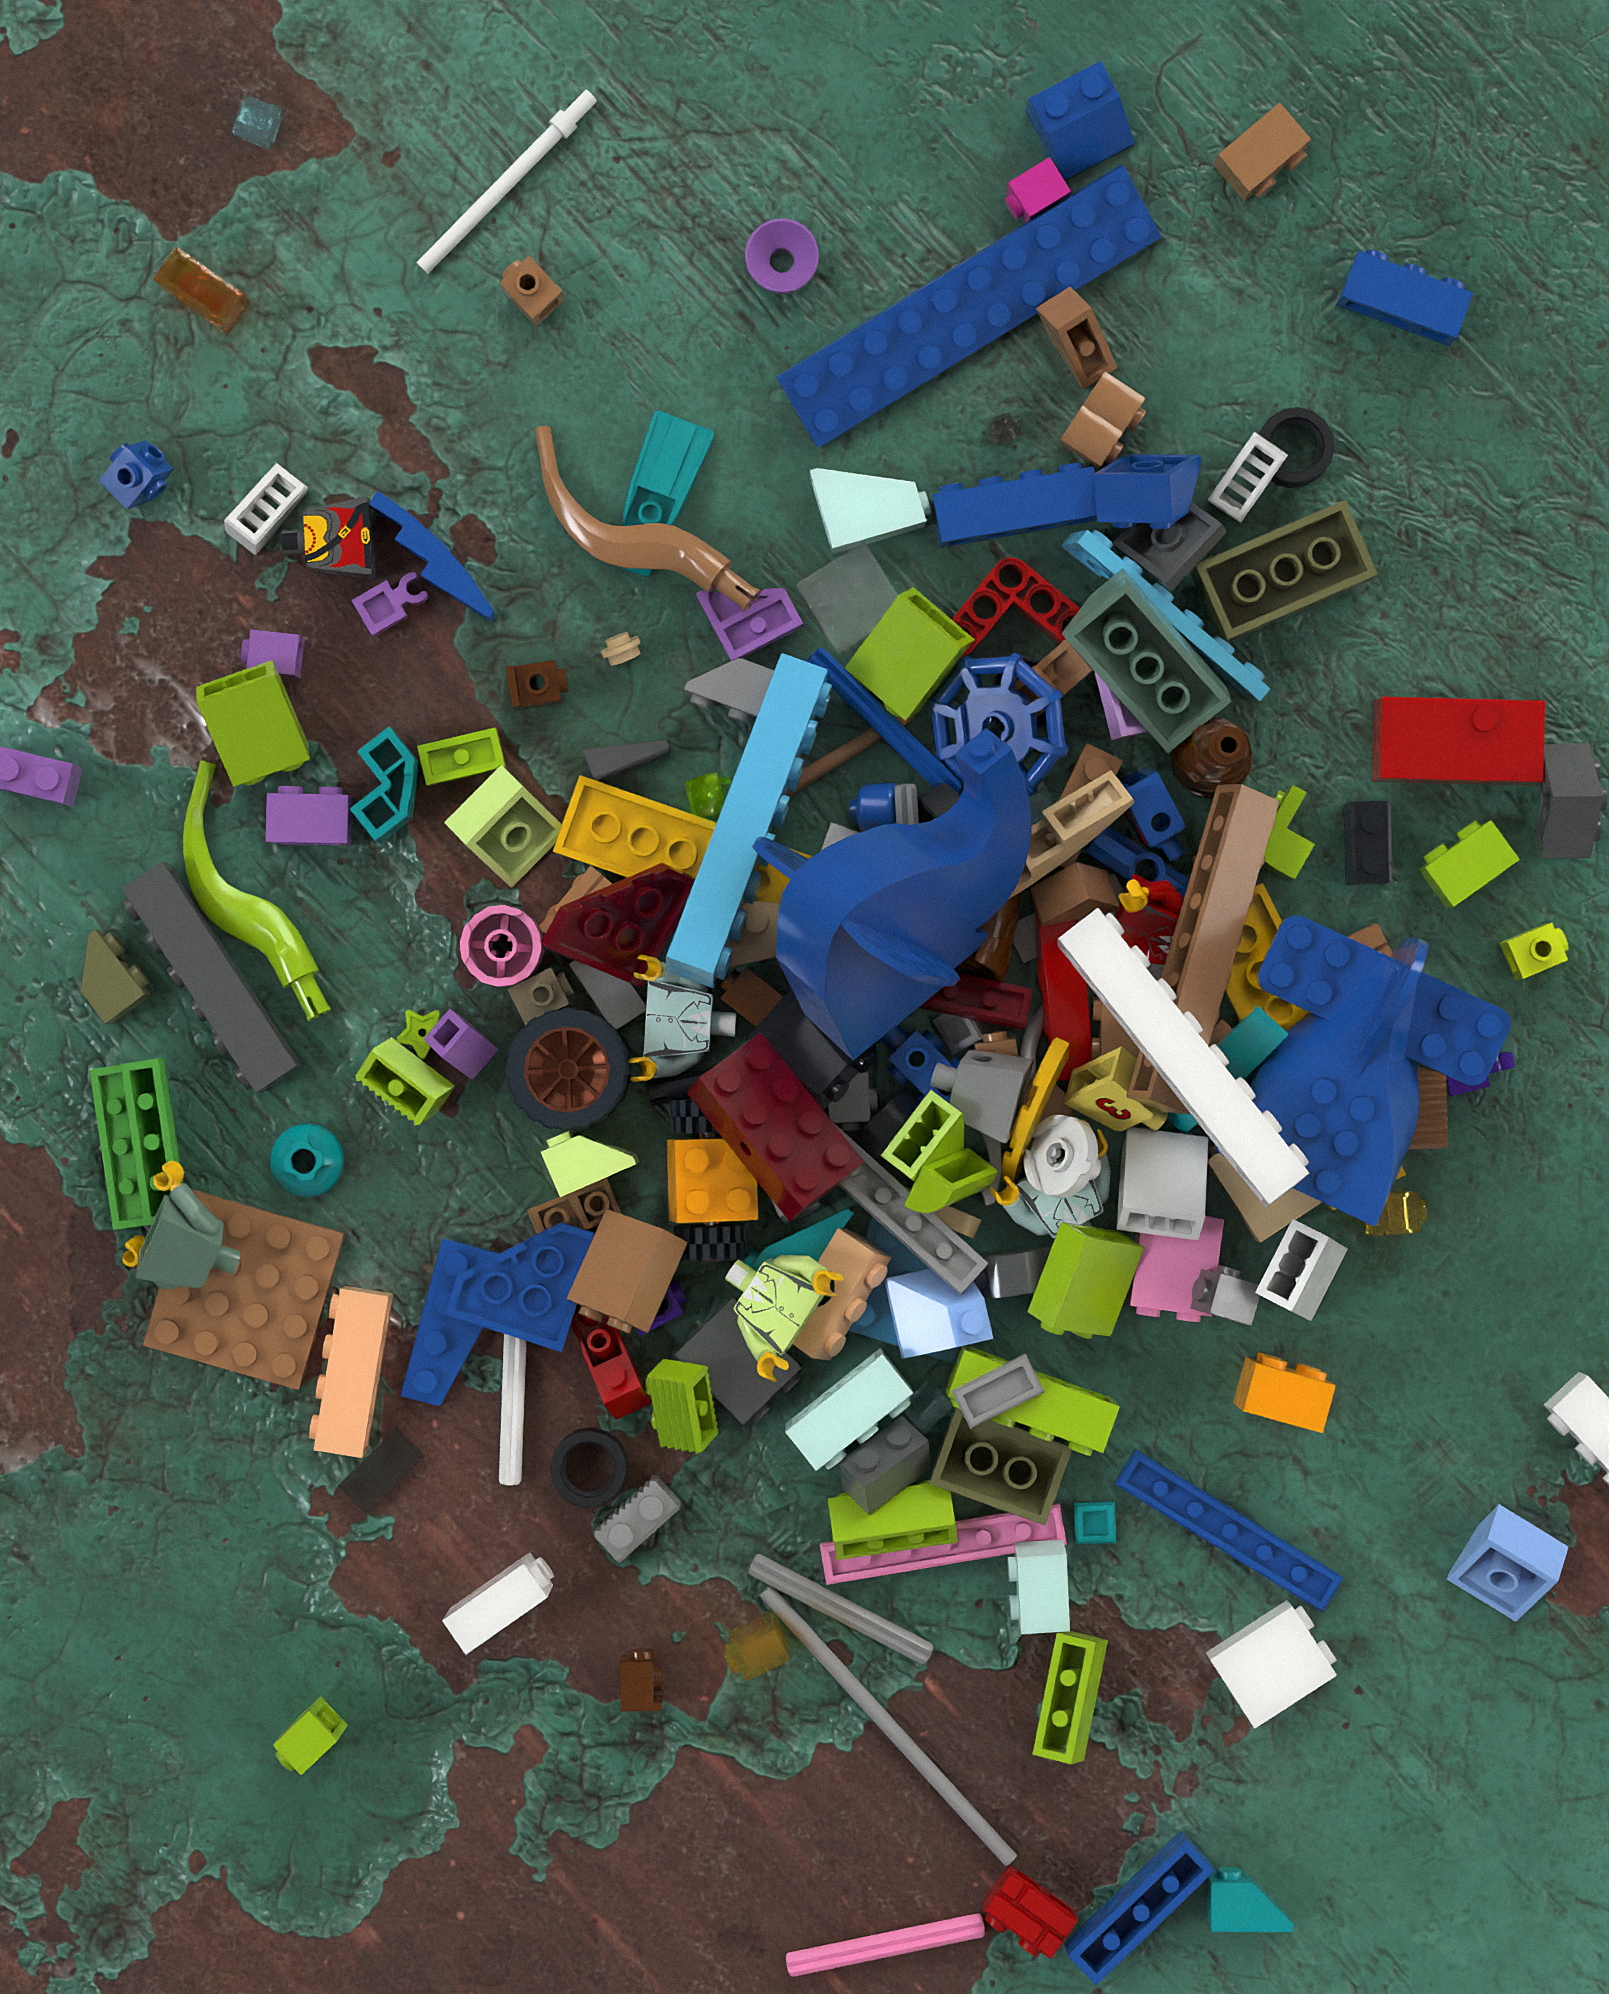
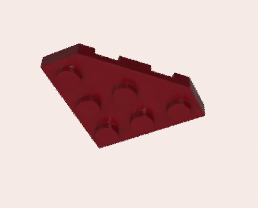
M664 863L655 865L560 906L541 943L552 951L642 988L646 980L637 979L634 973L645 974L648 964L646 960L637 958L639 955L659 958L682 916L696 878Z

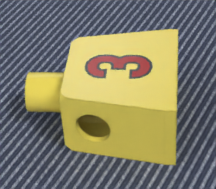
M1122 1046L1072 1071L1063 1103L1114 1131H1123L1139 1123H1143L1152 1130H1158L1168 1116V1112L1160 1111L1126 1097L1137 1058Z

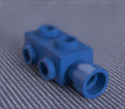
M897 1024L877 1041L878 1044L882 1041L892 1051L887 1058L893 1064L887 1070L903 1086L911 1081L921 1091L916 1097L920 1102L932 1090L949 1103L951 1093L948 1095L940 1094L938 1088L931 1086V1078L937 1063L958 1069L960 1061L955 1058L949 1063L939 1053L944 1045L929 1030H926L921 1035L914 1029L908 1034ZM914 1051H921L924 1055V1062L920 1066H913L909 1062V1056Z

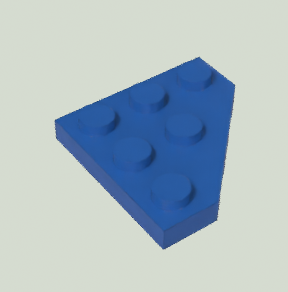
M560 1222L458 1274L444 1315L562 1352L577 1306L576 1303L568 1300L567 1296L595 1233Z

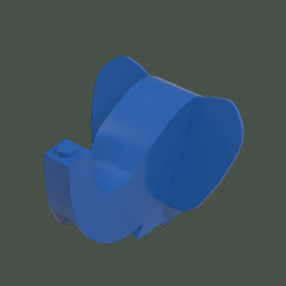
M987 728L954 753L963 777L964 789L959 800L950 810L932 821L912 825L898 823L880 825L846 837L826 847L810 859L762 836L758 837L752 846L762 858L791 879L783 891L778 911L777 960L805 1016L852 1060H855L944 986L954 987L959 980V976L953 969L974 953L988 937L987 932L977 928L987 922L1005 905L1016 888L1023 872L1031 839V813L1028 793L1013 749Z

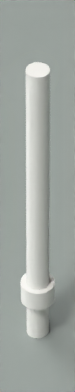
M585 90L565 111L559 110L549 121L550 127L416 263L429 274L562 137L567 139L577 128L576 123L597 102L596 98L588 90Z

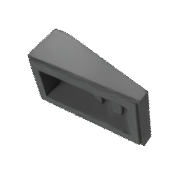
M667 740L594 747L583 750L594 779L603 782L668 756L671 750Z

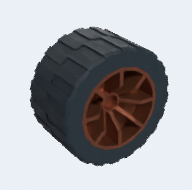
M574 1008L550 1010L527 1022L528 1024L519 1030L512 1046L509 1047L507 1053L508 1061L505 1064V1074H507L508 1078L507 1086L518 1108L522 1109L532 1121L541 1123L543 1127L562 1131L585 1129L602 1122V1120L610 1116L617 1109L620 1102L624 1100L632 1075L630 1074V1065L632 1064L628 1063L631 1057L628 1055L624 1039L620 1037L617 1030L605 1021L603 1017L586 1010Z

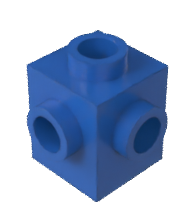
M146 440L132 445L125 443L111 455L110 460L112 464L99 481L126 509H130L156 499L166 489L167 483L165 480L174 469L165 460L162 451Z

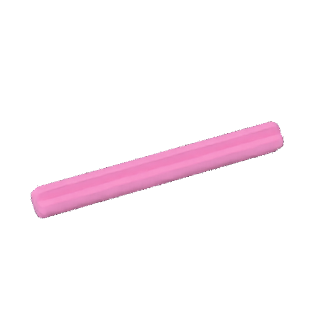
M976 1913L789 1952L786 1954L787 1970L789 1975L794 1977L982 1938L985 1936L984 1922L981 1914Z

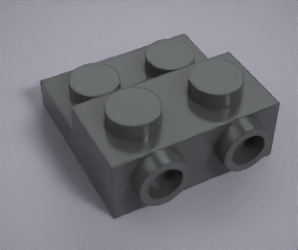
M1191 502L1189 513L1177 520L1173 527L1153 529L1150 528V523H1137L1133 527L1124 528L1119 537L1113 542V546L1122 559L1126 556L1136 562L1144 571L1142 575L1148 579L1152 577L1169 591H1172L1227 531L1219 521Z

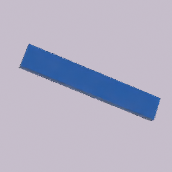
M1134 1449L1114 1481V1484L1321 1612L1325 1610L1344 1579L1340 1574L1137 1449Z

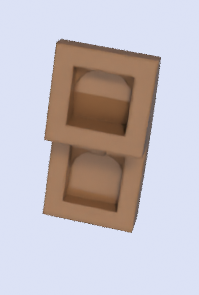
M1066 639L1036 666L1032 667L1055 690L1060 689L1063 696L1093 671L1090 665ZM1020 679L1016 681L1014 688L1017 691L1024 692L1029 697L1031 703L1040 698ZM1045 708L1036 712L1037 718L1045 712Z

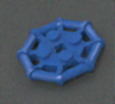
M1013 653L1011 656L977 659L965 656L958 660V667L935 697L929 698L927 707L931 709L936 754L933 756L963 782L954 753L987 728L989 730L988 723L993 722L994 718L998 717L1005 727V730L1001 732L1000 739L1013 749L1024 779L1028 797L1037 793V786L1058 760L1068 753L1069 746L1065 744L1061 698L1064 696L1060 689L1055 690L1023 661V656ZM1003 673L1001 685L983 686L980 675ZM1017 679H1020L1040 698L1031 703L1029 697L1024 692L1017 691L1014 688ZM965 684L970 691V694L967 696L969 698L959 707L952 700ZM1044 708L1048 738L1038 736L1036 712ZM948 717L954 718L957 742L951 744ZM1034 748L1044 752L1028 771L1022 763L1024 758Z

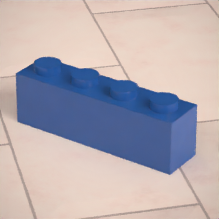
M1071 463L1058 467L1059 473L1043 475V470L1037 469L1020 473L1018 480L1003 482L1002 476H996L980 480L978 487L964 489L962 483L939 487L940 493L933 494L932 496L939 547L944 548L1097 521L1094 467L1083 468L1082 463Z
M1180 1830L1064 1943L1068 1957L1097 1985L1215 1871L1210 1860Z

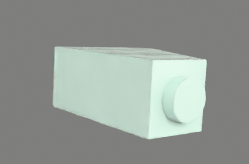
M820 468L810 470V480L832 554L924 528L926 525L925 516L931 514L926 492H918L915 482Z

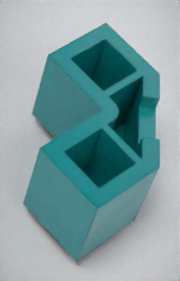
M387 727L357 751L382 784L350 808L374 841L380 844L413 819L420 764L391 727Z

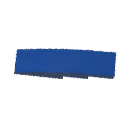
M377 491L369 505L375 512L402 528L395 538L399 546L428 563L421 573L422 578L493 623L497 618L496 613L475 581L446 546L410 513Z

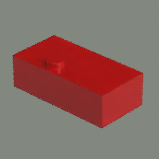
M1382 696L1374 701L1372 782L1534 786L1543 783L1545 701Z

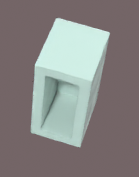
M1063 1539L1014 1542L1015 1557H1008L1009 1582L1016 1581L1017 1595L1009 1596L1011 1620L1019 1621L1021 1634L1070 1631L1067 1554Z

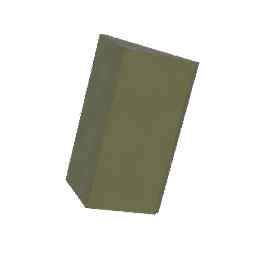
M955 1408L940 1442L929 1484L1046 1526L1072 1450L1066 1445L1040 1439L1025 1430L1016 1427L1011 1428L994 1422L991 1419L970 1429L961 1409Z

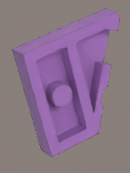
M785 588L764 589L760 592L755 603L753 601L750 602L752 606L746 612L721 592L709 594L705 590H701L695 593L730 661L737 658L743 659L804 627Z

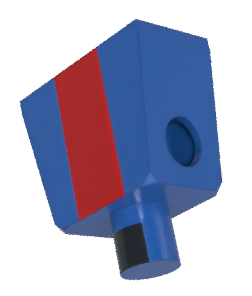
M1141 767L1119 780L1134 799V804L1124 812V815L1141 843L1150 848L1156 846L1165 862H1170L1184 854L1186 849L1177 833L1186 828V825L1158 772ZM1159 813V822L1152 827L1151 820L1155 814Z

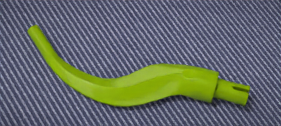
M201 760L186 811L183 832V855L191 890L201 910L213 923L225 932L256 947L266 955L283 988H293L307 1016V1020H314L320 1017L321 1013L326 1014L331 1011V1008L328 1006L314 978L319 969L299 931L285 913L273 903L241 892L229 885L218 874L212 863L205 839L203 814L216 764Z

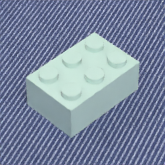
M879 1348L786 1422L785 1432L816 1471L823 1465L829 1470L847 1455L845 1447L855 1439L859 1444L865 1442L879 1430L877 1422L887 1414L894 1418L911 1404L909 1401V1396L913 1394L911 1385L884 1351Z

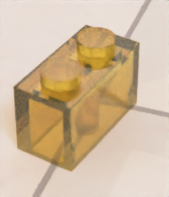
M773 1610L729 1631L724 1655L733 1674L741 1672L745 1682L790 1660V1644Z

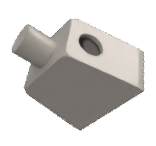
M970 1050L961 1059L958 1069L937 1063L931 1078V1086L951 1092L949 1104L964 1114V1124L1006 1144L1012 1136L1010 1134L1023 1105L1034 1060Z

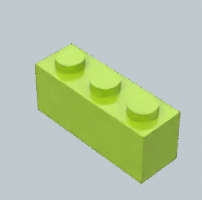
M924 1480L917 1485L907 1486L871 1514L865 1512L846 1492L839 1494L837 1497L827 1498L836 1559L843 1560L957 1543L951 1492L929 1484L930 1480Z
M1073 1631L1058 1632L1056 1634L1032 1755L1071 1765L1084 1761L1108 1640Z

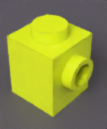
M1553 923L1542 924L1499 943L1515 980L1527 978L1568 960L1565 951L1569 950L1567 939L1560 928H1554Z

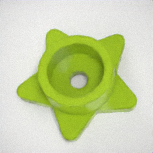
M406 1010L407 1028L396 1038V1041L400 1044L413 1046L418 1058L425 1060L431 1046L424 1038L440 1021L441 1012L435 1010L421 1016L412 1010ZM420 1029L426 1030L425 1036L421 1037L419 1035Z

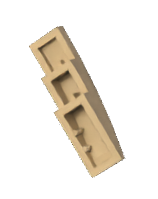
M1111 770L1041 811L1043 820L1031 826L1030 848L1026 864L1018 884L1009 899L1037 882L1073 856L1134 804V799Z

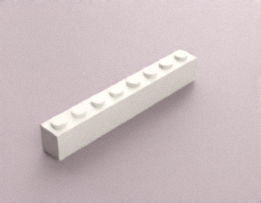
M1097 908L1060 936L1057 946L1264 1207L1267 1208L1309 1174L1305 1168L1309 1164L1307 1158L1294 1143L1288 1147L1278 1133L1282 1131V1127L1268 1110L1261 1113L1252 1102L1256 1095L1242 1077L1235 1080L1225 1068L1229 1061L1223 1052L1215 1044L1209 1047L1199 1035L1203 1031L1201 1025L1189 1011L1182 1014L1174 1004L1173 1000L1177 996L1163 978L1156 981L1146 969L1151 965L1149 960L1136 945L1130 948L1123 940L1121 935L1125 932L1117 919L1111 913L1104 916L1099 908Z

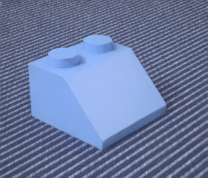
M1498 1504L1477 1526L1449 1572L1447 1580L1516 1622L1558 1582L1568 1546Z

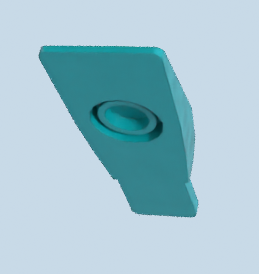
M656 411L653 414L630 482L622 526L651 523L674 526L692 491L714 439V432L712 430L661 411ZM616 566L643 577H648L652 569H633Z

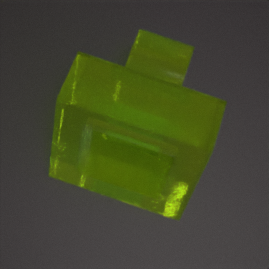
M713 772L685 781L684 785L691 813L704 819L720 814L725 803L721 786L731 783L730 778L725 776L718 778L717 772Z

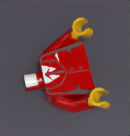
M1133 874L1126 885L1125 893L1118 895L1120 904L1114 915L1125 932L1121 937L1130 948L1136 945L1144 953L1151 964L1149 967L1152 965H1165L1184 897L1168 880L1150 882Z

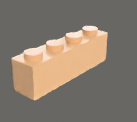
M344 1286L340 1288L339 1295L333 1294L329 1318L335 1319L333 1335H326L322 1358L328 1359L326 1375H319L316 1388V1398L322 1399L319 1415L313 1414L309 1430V1439H315V1451L362 1458L367 1454L393 1299L392 1293Z

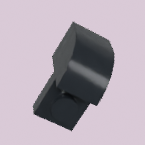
M905 1086L851 1139L878 1164L883 1166L888 1161L881 1154L921 1102Z

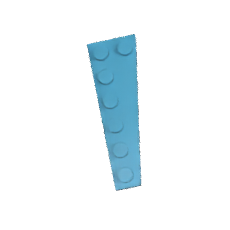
M1088 530L1071 533L1061 545L1099 578L1103 576L1109 580L1123 568L1212 671L1249 701H1261L1268 693L1270 688L1262 682L1265 676L1259 669L1249 662H1245L1244 665L1232 656L1235 650L1228 642L1217 635L1214 639L1201 629L1205 624L1197 615L1187 609L1182 612L1172 604L1174 596L1160 584L1155 583L1152 586L1141 577L1144 571L1132 559L1126 556L1121 559L1111 551L1113 543L1097 530H1094L1092 533Z

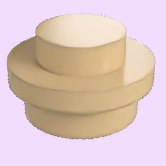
M624 632L605 641L607 647L601 651L603 658H608L610 665L613 666L640 655L638 644L641 642L638 636L630 638L628 632Z

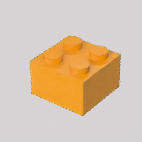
M1258 1352L1256 1359L1245 1357L1233 1403L1244 1412L1323 1433L1336 1385L1326 1380L1327 1373L1322 1372L1321 1369L1297 1363L1296 1370L1286 1367L1287 1362L1282 1361L1281 1358Z

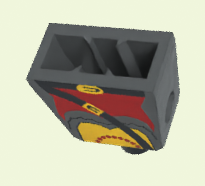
M360 497L303 511L304 530L282 531L281 533L283 555L305 554L306 568L312 573L375 580L373 509L369 505L370 499L368 497Z

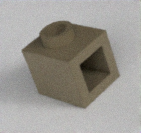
M552 967L507 989L525 1026L531 1019L543 1015L544 1012L556 1011L572 1005L568 996L574 994L565 973L557 974Z

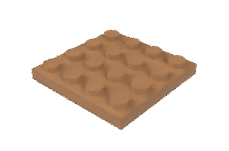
M191 1189L208 1210L223 1222L221 1245L241 1251L240 1259L234 1274L211 1268L204 1285L200 1288L182 1287L168 1290L159 1288L143 1346L300 1390L346 1233Z

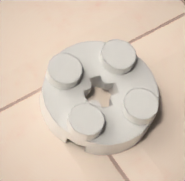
M1057 1114L1044 1119L1036 1126L1032 1134L1035 1140L1032 1143L1031 1150L1026 1149L1024 1154L1025 1174L1031 1186L1036 1190L1042 1191L1049 1196L1068 1198L1080 1192L1088 1184L1089 1180H1094L1099 1175L1101 1162L1097 1158L1098 1144L1088 1122ZM1063 1148L1065 1150V1157L1060 1164L1057 1163L1056 1159L1061 1156L1060 1149Z

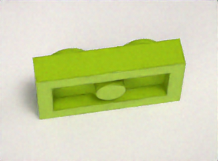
M496 727L417 746L426 786L428 787L496 771L501 765L507 768Z

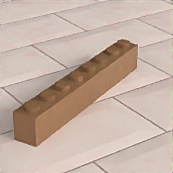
M1243 784L1217 785L1161 976L1176 994L1177 998L1173 1002L1182 1014L1189 1011L1199 1022L1203 1029L1199 1035L1208 1046L1214 1026L1219 1019V1008L1225 987L1230 981V970L1236 949L1242 939L1243 925L1247 911L1253 901L1254 887L1259 870L1264 863L1265 849L1270 832L1276 822L1275 815L1279 804L1278 800ZM1140 1050L1126 1097L1163 1112L1189 1115L1187 1108Z

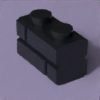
M1359 801L1343 805L1346 886L1386 885L1393 883V865L1389 864V861L1392 860L1391 801Z

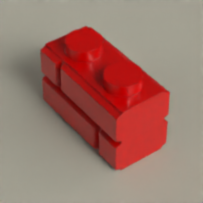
M1011 1864L1006 1867L997 1883L991 1888L982 1902L983 1911L987 1913L985 1920L1003 1934L1009 1929L1019 1936L1018 1944L1034 1957H1038L1042 1953L1051 1959L1079 1919L1076 1910Z

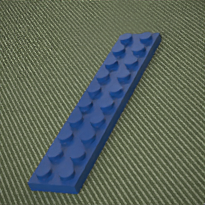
M1119 165L775 377L815 447L819 448L1038 313L1036 309L1038 306L1068 287H1071L1073 290L1078 289L1161 238V235L1124 165Z

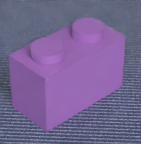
M0 747V790L74 806L82 767L72 763Z
M278 786V793H267V843L276 845L352 846L353 813L350 808L353 807L354 798L350 795H343V788L319 787L318 794H302L303 787Z

